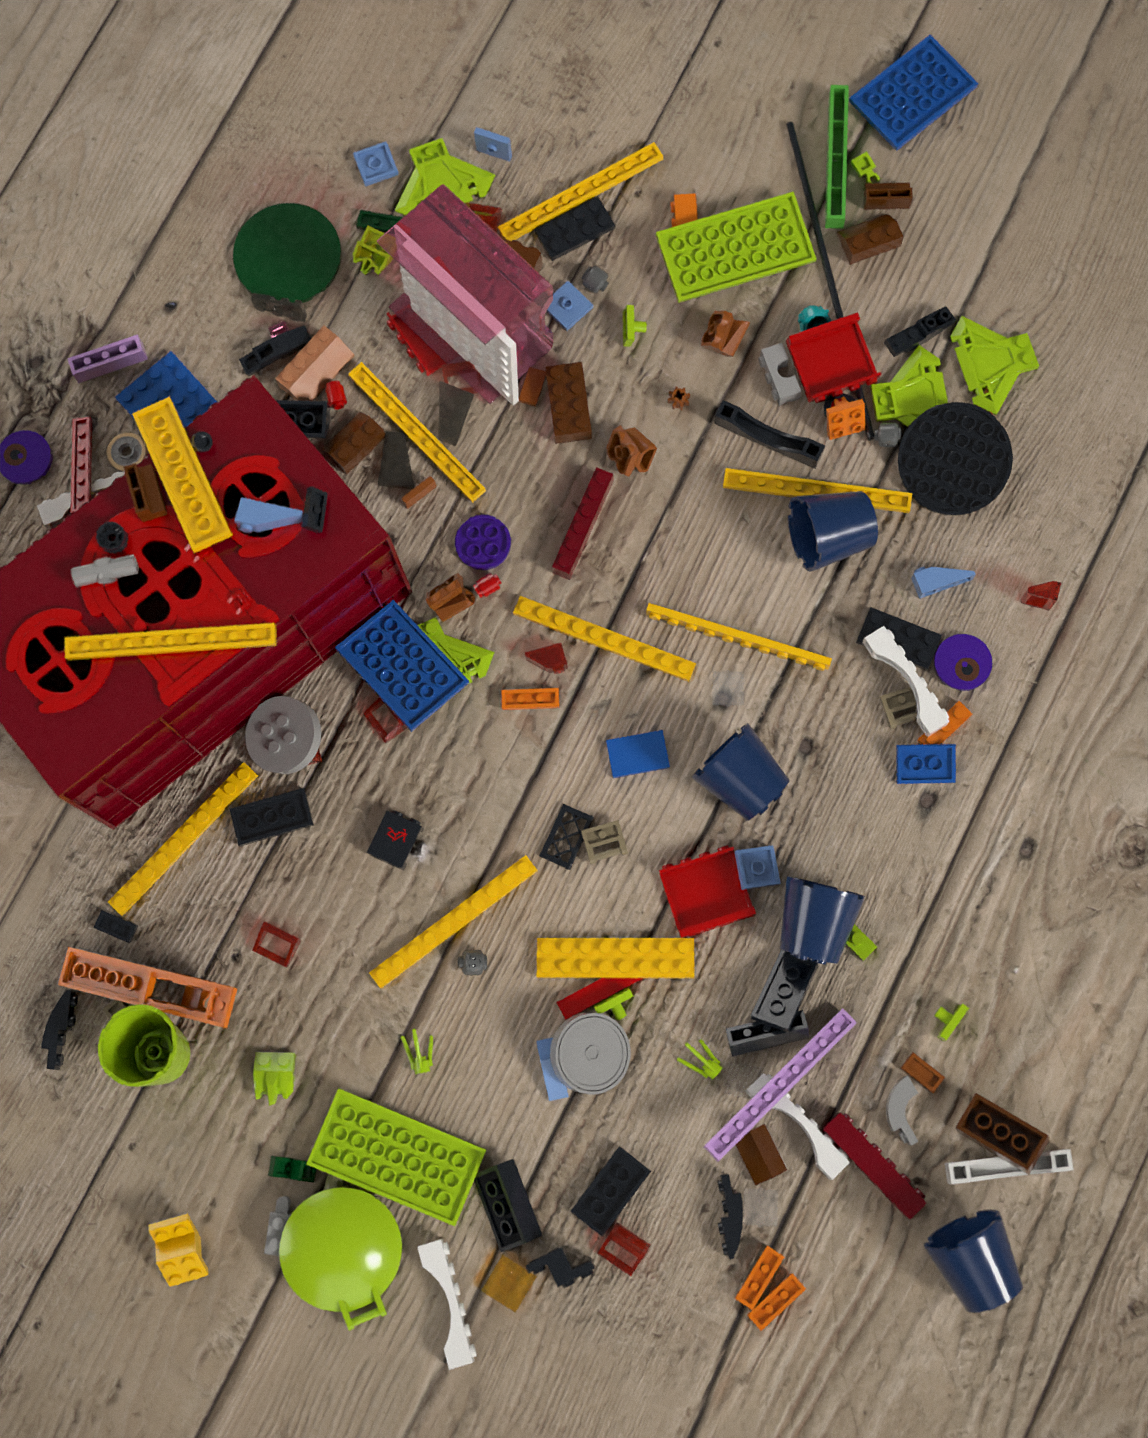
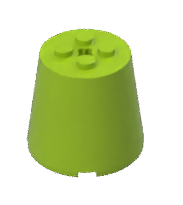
M141 1004L123 1008L115 1013L105 1029H102L98 1041L99 1061L105 1073L117 1083L130 1087L164 1085L178 1079L188 1066L190 1045L187 1038L164 1012L153 1006Z

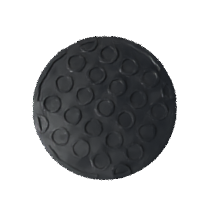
M963 402L937 405L919 415L905 431L898 451L900 478L907 492L912 493V498L924 508L948 516L970 514L990 504L1005 487L1013 464L1011 441L1005 428L997 418L979 406Z

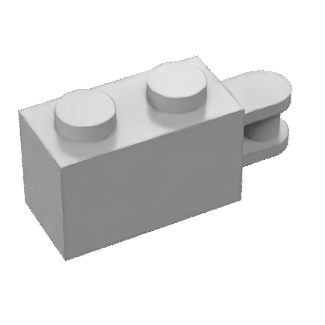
M287 1196L278 1198L275 1211L270 1212L264 1254L279 1256L282 1231L288 1218L292 1215L290 1213L291 1200Z

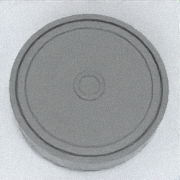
M277 696L264 701L252 713L247 724L245 740L248 753L252 760L264 770L278 774L298 772L313 760L320 745L321 726L316 713L305 702L287 696Z
M581 1013L574 1015L560 1025L552 1039L550 1060L553 1071L562 1084L579 1093L600 1094L609 1091L622 1080L630 1063V1044L625 1031L614 1019L603 1014Z

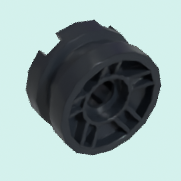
M116 522L102 524L96 533L98 544L109 554L122 552L128 545L129 537L127 532ZM116 536L115 540L110 541L111 539L109 537Z

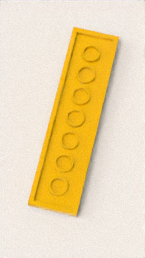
M165 398L132 413L193 552L196 553L233 536L171 398Z
M537 938L536 977L694 979V938Z

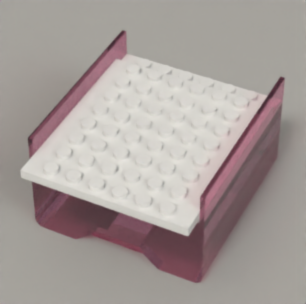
M442 184L377 240V243L400 264L404 293L389 305V308L489 404L494 402L500 395H503L514 406L519 401L518 379L553 347V332L545 325V313L553 301V286L448 187Z

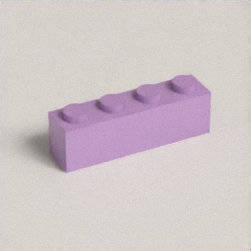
M138 335L68 358L72 375L78 383L148 360L144 345Z

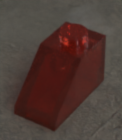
M562 643L525 652L526 661L548 673L560 674L568 668Z

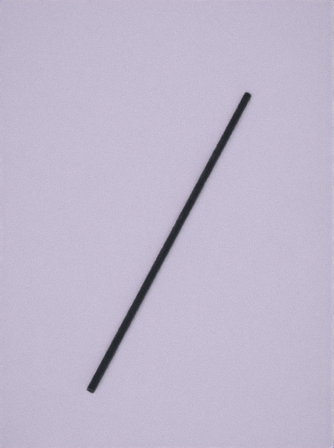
M788 122L786 126L836 319L844 317L794 123ZM860 385V388L855 390L857 400L863 399L865 403V431L868 440L874 439V431L862 385Z

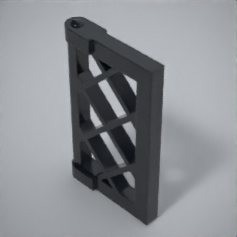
M563 804L539 857L555 863L566 870H571L583 843L582 830L579 829L576 820L584 819L587 821L583 828L585 830L590 828L594 817ZM566 812L572 814L574 819L562 823ZM575 821L578 832L567 835L564 825ZM562 826L565 837L554 840L558 828ZM580 834L575 847L572 848L568 838ZM567 839L570 849L559 853L556 842ZM551 844H554L557 854L553 856L547 854ZM572 852L568 863L561 859L560 855Z

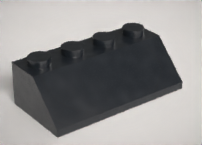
M276 400L307 438H326L330 426L331 409L327 401Z
M514 1159L476 1174L474 1182L500 1252L543 1236Z

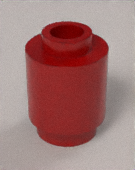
M340 381L327 383L325 392L330 408L334 410L344 408L347 400L343 385H341Z
M490 572L477 580L473 587L480 598L484 596L486 598L499 590V585L502 582L497 574L492 575Z

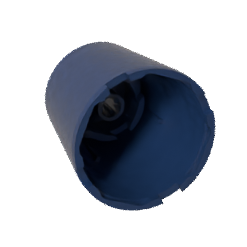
M862 491L795 496L789 502L788 507L791 509V515H788V528L792 546L797 558H802L804 562L803 568L809 572L874 547L877 542L878 524L875 510L869 497Z
M746 723L740 728V734L735 732L704 762L705 766L702 770L698 768L691 777L741 817L749 821L757 814L762 815L768 809V804L772 800L775 802L783 794L782 790L790 780L753 728Z
M787 876L780 949L790 952V955L802 960L810 959L826 965L827 962L838 964L865 896L851 891H840L836 887Z
M981 1210L976 1212L977 1216L967 1219L966 1215L957 1218L934 1231L927 1238L929 1242L924 1243L925 1250L965 1310L969 1313L993 1310L1013 1299L1023 1288L1002 1216L998 1210Z

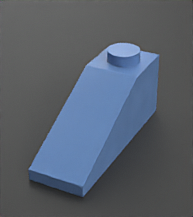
M241 497L235 522L241 531L248 533L252 531L261 532L300 523L303 519V512Z
M921 567L915 570L911 579L919 599L971 581L976 574L974 571L939 567H929L926 569Z
M553 1038L536 1041L549 1101L569 1097L567 1087L557 1078L551 1065L550 1048Z

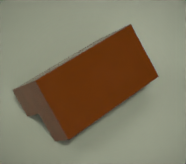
M910 183L864 184V210L910 209L913 199Z
M136 463L124 466L135 511L142 522L167 515L157 475L152 464L141 468Z
M765 1124L750 1130L735 1144L755 1186L787 1171Z

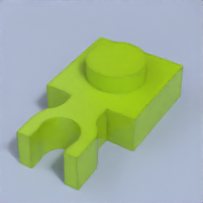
M867 151L850 162L860 178L865 175L866 183H872L870 181L871 177L875 178L876 182L880 180L878 174L873 172L876 165Z

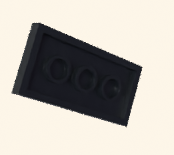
M597 196L535 228V233L550 259L554 261L614 230L616 227L600 198Z
M870 607L856 643L864 646L862 643L864 638L884 626L893 633L895 643L902 646L906 659L912 661L916 667L928 671L942 635Z
M305 788L230 808L238 846L248 845L314 826Z
M781 950L751 1013V1019L789 1032L817 971L818 963L810 959L802 960L796 958V956L790 955V952Z
M619 1146L570 1212L603 1237L648 1177L651 1170Z

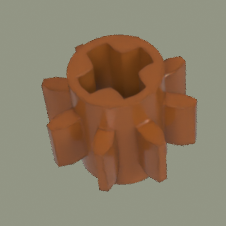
M675 386L673 392L669 391L670 398H668V403H672L673 410L680 408L682 411L684 405L689 406L687 399L690 398V393L686 394L685 387L681 389Z

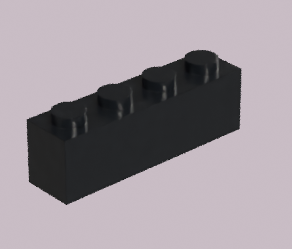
M803 1010L797 1012L789 1032L758 1021L725 1029L732 1057L809 1039L808 1025Z

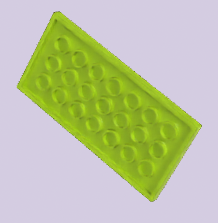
M794 191L655 233L678 303L807 265L817 260Z
M338 1088L306 1164L452 1226H456L486 1149Z

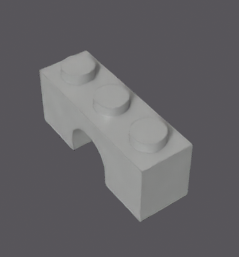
M779 343L761 349L758 360L761 368L764 367L766 371L765 379L767 384L772 386L771 394L774 401L777 400L780 406L800 399L801 389L795 375L785 378L778 373L780 368L786 367L788 364V356L783 344Z

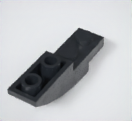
M944 306L917 320L914 325L887 338L884 344L893 357L903 352L908 353L956 322V319L947 306Z
M303 325L252 348V352L240 358L239 361L246 375L251 376L278 359L283 360L299 351L312 337L306 326Z
M66 990L49 1016L41 1044V1049H49L46 1069L60 1070V1066L63 1065L64 1055L62 1054V1047L66 1043L64 1030L72 1031V1027L76 1023V1015H74V1009L78 1004L76 991Z
M729 1174L720 1175L721 1180H717L719 1192L724 1193L725 1200L721 1201L723 1212H727L728 1216L720 1217L721 1222L718 1223L720 1235L724 1234L725 1243H722L724 1256L728 1255V1259L731 1260L734 1259L741 1239L743 1203L741 1193L733 1194Z

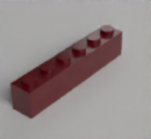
M596 467L552 565L553 574L568 580L571 579L614 482L613 473Z
M838 1112L821 1130L832 1138L834 1143L848 1155V1158L907 1220H911L927 1204L924 1200L926 1196L918 1188L914 1189L909 1184L911 1180L903 1172L899 1174L895 1170L896 1164L890 1158L885 1159L880 1154L882 1150L875 1143L871 1145L867 1141L868 1135L860 1127L856 1129L852 1125L854 1121L848 1114Z

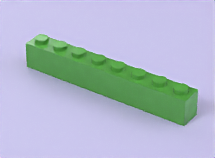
M830 85L828 96L825 228L843 229L845 222L849 85Z

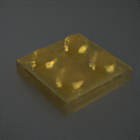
M502 1255L481 1291L516 1313L537 1276L533 1273L528 1274L524 1267Z

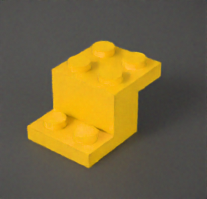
M188 1213L149 1224V1233L156 1243V1264L169 1287L208 1276V1268L202 1258L201 1237Z

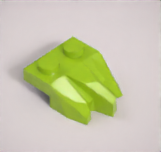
M367 225L361 241L357 242L353 251V262L359 263L363 261L361 272L364 275H367L373 267L375 268V273L380 275L391 263L398 250L396 238Z
M255 1052L253 1082L256 1100L261 1099L266 1094L270 1106L276 1104L278 1094L282 1095L284 1099H288L294 1090L295 1053Z

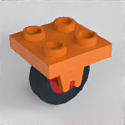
M842 394L834 398L830 396L826 399L824 414L827 418V435L829 440L865 430V403L863 399L855 400L848 394Z

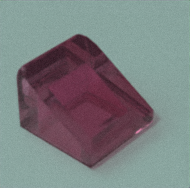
M285 320L268 326L272 338L289 331Z

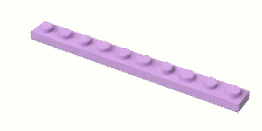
M842 1008L703 1147L717 1162L720 1161L857 1022Z

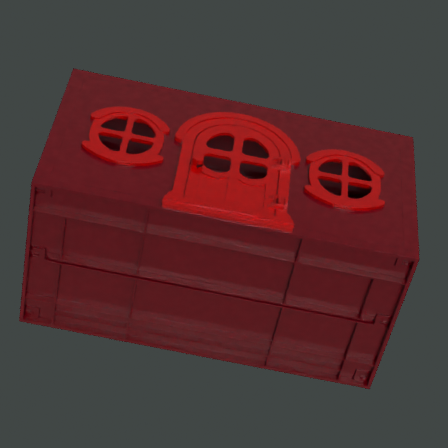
M255 375L243 380L238 388L229 391L225 398L213 403L208 411L196 416L191 424L184 427L190 442L192 436L200 431L207 432L213 440L210 450L203 453H195L233 536L194 553L152 457L148 453L137 466L141 468L152 464L154 467L167 515L142 522L135 511L126 475L124 474L122 477L114 479L109 487L100 490L92 500L83 503L74 514L66 516L57 527L49 529L40 540L32 542L27 550L18 553L10 563L0 567V723L57 797L111 829L119 826L245 726L252 713L261 703L270 698L284 695L337 653L335 648L392 600L399 604L412 593L389 534ZM271 477L277 481V484L260 498L254 497L251 493ZM313 486L328 493L323 532L315 533L302 528V522L274 528L272 529V534L267 537H251L236 529V516L233 519H228L225 514L240 502L241 497L266 503L281 491L287 493L290 508L304 512L308 487ZM116 522L123 527L129 537L125 550L115 554H109L103 550L96 539L97 530L102 524ZM110 536V541L115 540L116 536ZM180 550L181 556L161 572L154 569L175 551ZM134 555L136 558L138 574L116 578V581L107 584L97 582L78 587L75 586L71 573L72 568L93 564L95 560L100 558L116 559ZM191 566L201 576V587L193 598L187 600L180 599L171 590L168 581L185 567ZM144 575H147L148 582L131 596L124 597L121 594ZM159 591L170 604V613L162 622L146 623L136 613V606L153 592ZM267 623H275L276 646L92 658L90 673L83 681L79 680L66 663L65 649L62 652H57L53 647L74 630L79 633L80 637L145 632L147 626V632ZM48 651L51 655V660L35 673L30 674L27 666ZM59 666L73 683L74 687L69 692L55 693L40 687L38 680L54 667Z

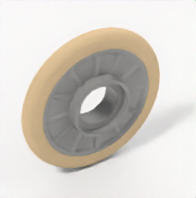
M134 433L117 435L110 441L107 448L108 461L114 468L120 471H124V466L134 463L139 464L147 455V446L144 440ZM131 448L132 452L128 456H123V450Z

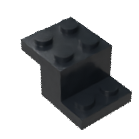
M563 1245L525 1265L528 1274L533 1272L536 1275L545 1270V1265L547 1264L557 1287L562 1285L563 1288L574 1284V1279L579 1276L584 1279L592 1275L593 1269H595L593 1259L573 1267Z

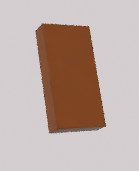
M529 367L519 396L520 403L534 407L537 406L546 380V371Z
M429 476L401 498L404 506L409 509L437 487L435 480Z
M914 1052L910 1054L900 1067L931 1093L935 1092L945 1078Z

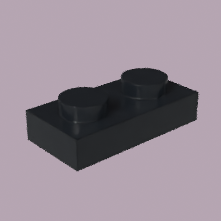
M313 486L307 488L302 528L315 533L323 532L327 492Z
M101 910L93 928L131 943L138 925Z

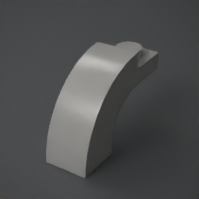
M905 1076L894 1085L889 1093L886 1103V1118L890 1130L896 1131L899 1129L901 1132L898 1134L902 1142L912 1146L918 1140L906 1120L905 1109L908 1101L917 1095L918 1092L909 1076Z

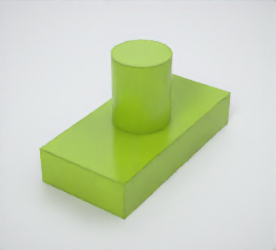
M626 305L622 312L623 346L630 347L635 340V332L645 333L647 323L645 321H634V305Z
M854 924L846 945L864 961L877 946Z
M627 987L593 1006L599 1014L611 1009L618 1021L627 1016L621 1003L630 999L633 995Z
M962 1003L952 1015L940 1006L934 1016L946 1025L937 1037L942 1041H947L969 1007Z

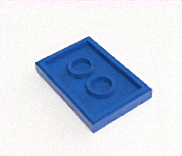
M663 730L606 740L613 778L670 768Z
M956 744L896 745V783H956Z

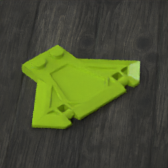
M443 138L409 149L415 169L395 208V212L415 220L423 219L422 213L428 212L429 216L469 203L473 201L472 196L475 194L483 198L487 195L496 175L450 156ZM423 202H424L425 205H422V206H419V207H418L417 204H420V203H423Z
M961 316L950 335L951 341L958 342L959 347H956L954 350L969 392L975 391L976 397L972 398L973 404L980 406L988 412H992L994 415H997L1019 374L1038 369L1039 367L1028 333L1006 338ZM987 387L988 393L984 394L982 389Z
M919 345L891 382L871 384L870 392L876 422L898 420L906 427H909L926 410L948 403L942 372H936V367L941 365L938 357ZM925 368H928L929 373H925Z
M437 617L417 625L469 680V684L472 683L471 676L478 674L480 679L486 676L495 652L445 635ZM473 663L474 667L467 670L466 666Z

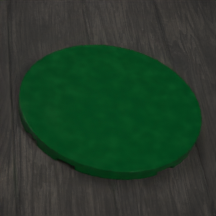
M298 203L275 204L255 213L240 229L233 247L234 268L246 290L257 299L278 306L302 304L312 300L313 297L321 292L323 293L335 279L342 256L340 240L332 223L316 209Z

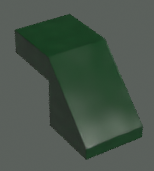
M271 1155L268 1176L314 1183L316 1168L307 1165L306 1160Z

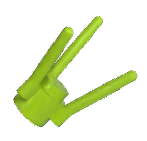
M413 1028L412 1034L417 1058L413 1059L405 1037L401 1036L404 1049L410 1061L411 1070L414 1069L415 1074L430 1072V1066H433V1036H429L428 1059L426 1060V1056L421 1057L416 1029Z
M702 1039L699 1042L711 1059L706 1060L689 1043H685V1046L704 1063L702 1066L704 1070L679 1057L676 1060L700 1073L706 1079L709 1076L713 1080L723 1069L719 1065L720 1061L713 1055Z

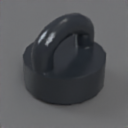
M205 431L195 433L191 438V445L195 452L203 453L212 447L213 440Z

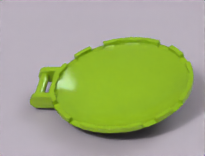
M346 1187L326 1189L304 1200L288 1218L280 1240V1264L284 1277L291 1289L302 1300L316 1308L342 1312L349 1331L355 1329L354 1326L380 1315L381 1317L387 1315L380 1295L393 1281L402 1255L401 1234L391 1211L372 1194L360 1189ZM376 1302L378 1308L351 1318L349 1312Z

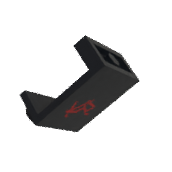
M396 810L392 812L386 811L367 850L368 855L404 871L407 865V857L418 834L424 830L420 826L421 822L413 818L407 820L403 818L402 813Z

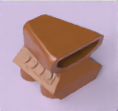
M724 310L714 311L709 319L708 328L702 337L701 346L724 356L733 357L750 322L734 320L733 314Z
M620 425L612 431L606 449L609 459L616 462L618 472L630 477L635 467L639 472H647L649 470L657 447L635 427L623 429Z
M457 573L430 590L425 600L441 621L445 622L472 606L476 596L470 590L463 587V577Z

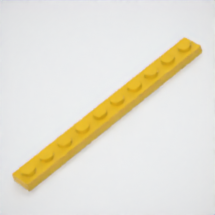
M655 142L498 226V231L505 239L509 241L516 240L535 228L662 161L663 155Z
M362 362L348 373L349 377L472 503L486 491V488Z
M725 468L723 488L792 498L803 495L862 491L869 497L874 509L910 513L912 493L730 468Z
M522 596L519 597L513 611V615L687 682L690 681L696 663Z
M648 603L646 615H649V618L659 621L662 619L672 626H678L679 624L685 626V629L689 631H702L706 636H718L723 641L729 643L733 641L738 642L742 647H754L759 652L769 654V652L777 654L778 658H790L801 665H806L807 663L813 665V668L817 670H828L832 658L655 604Z
M275 623L66 637L65 658L73 660L276 646Z
M243 762L118 890L108 903L123 916L258 775Z
M526 855L370 971L369 974L379 988L382 989L538 870Z

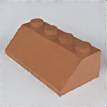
M323 326L275 380L278 386L294 400L314 401L326 388V384L331 382L355 355L335 333L326 326Z

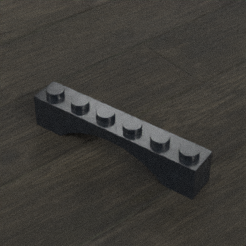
M722 400L715 414L714 424L816 469L823 455L825 445L810 438L791 435L772 428L755 419L740 407L725 400Z

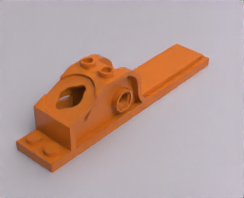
M72 947L67 949L58 985L133 1005L153 1006L164 1013L223 1028L228 1027L238 989L213 981ZM156 978L186 986L181 1005L151 998ZM209 997L207 1008H205V1000Z

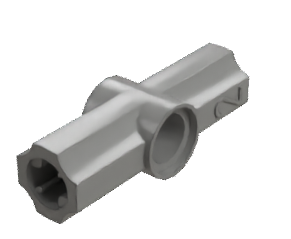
M134 555L116 559L100 558L95 560L93 564L72 568L71 573L76 587L97 582L107 584L116 581V578L138 574V564Z

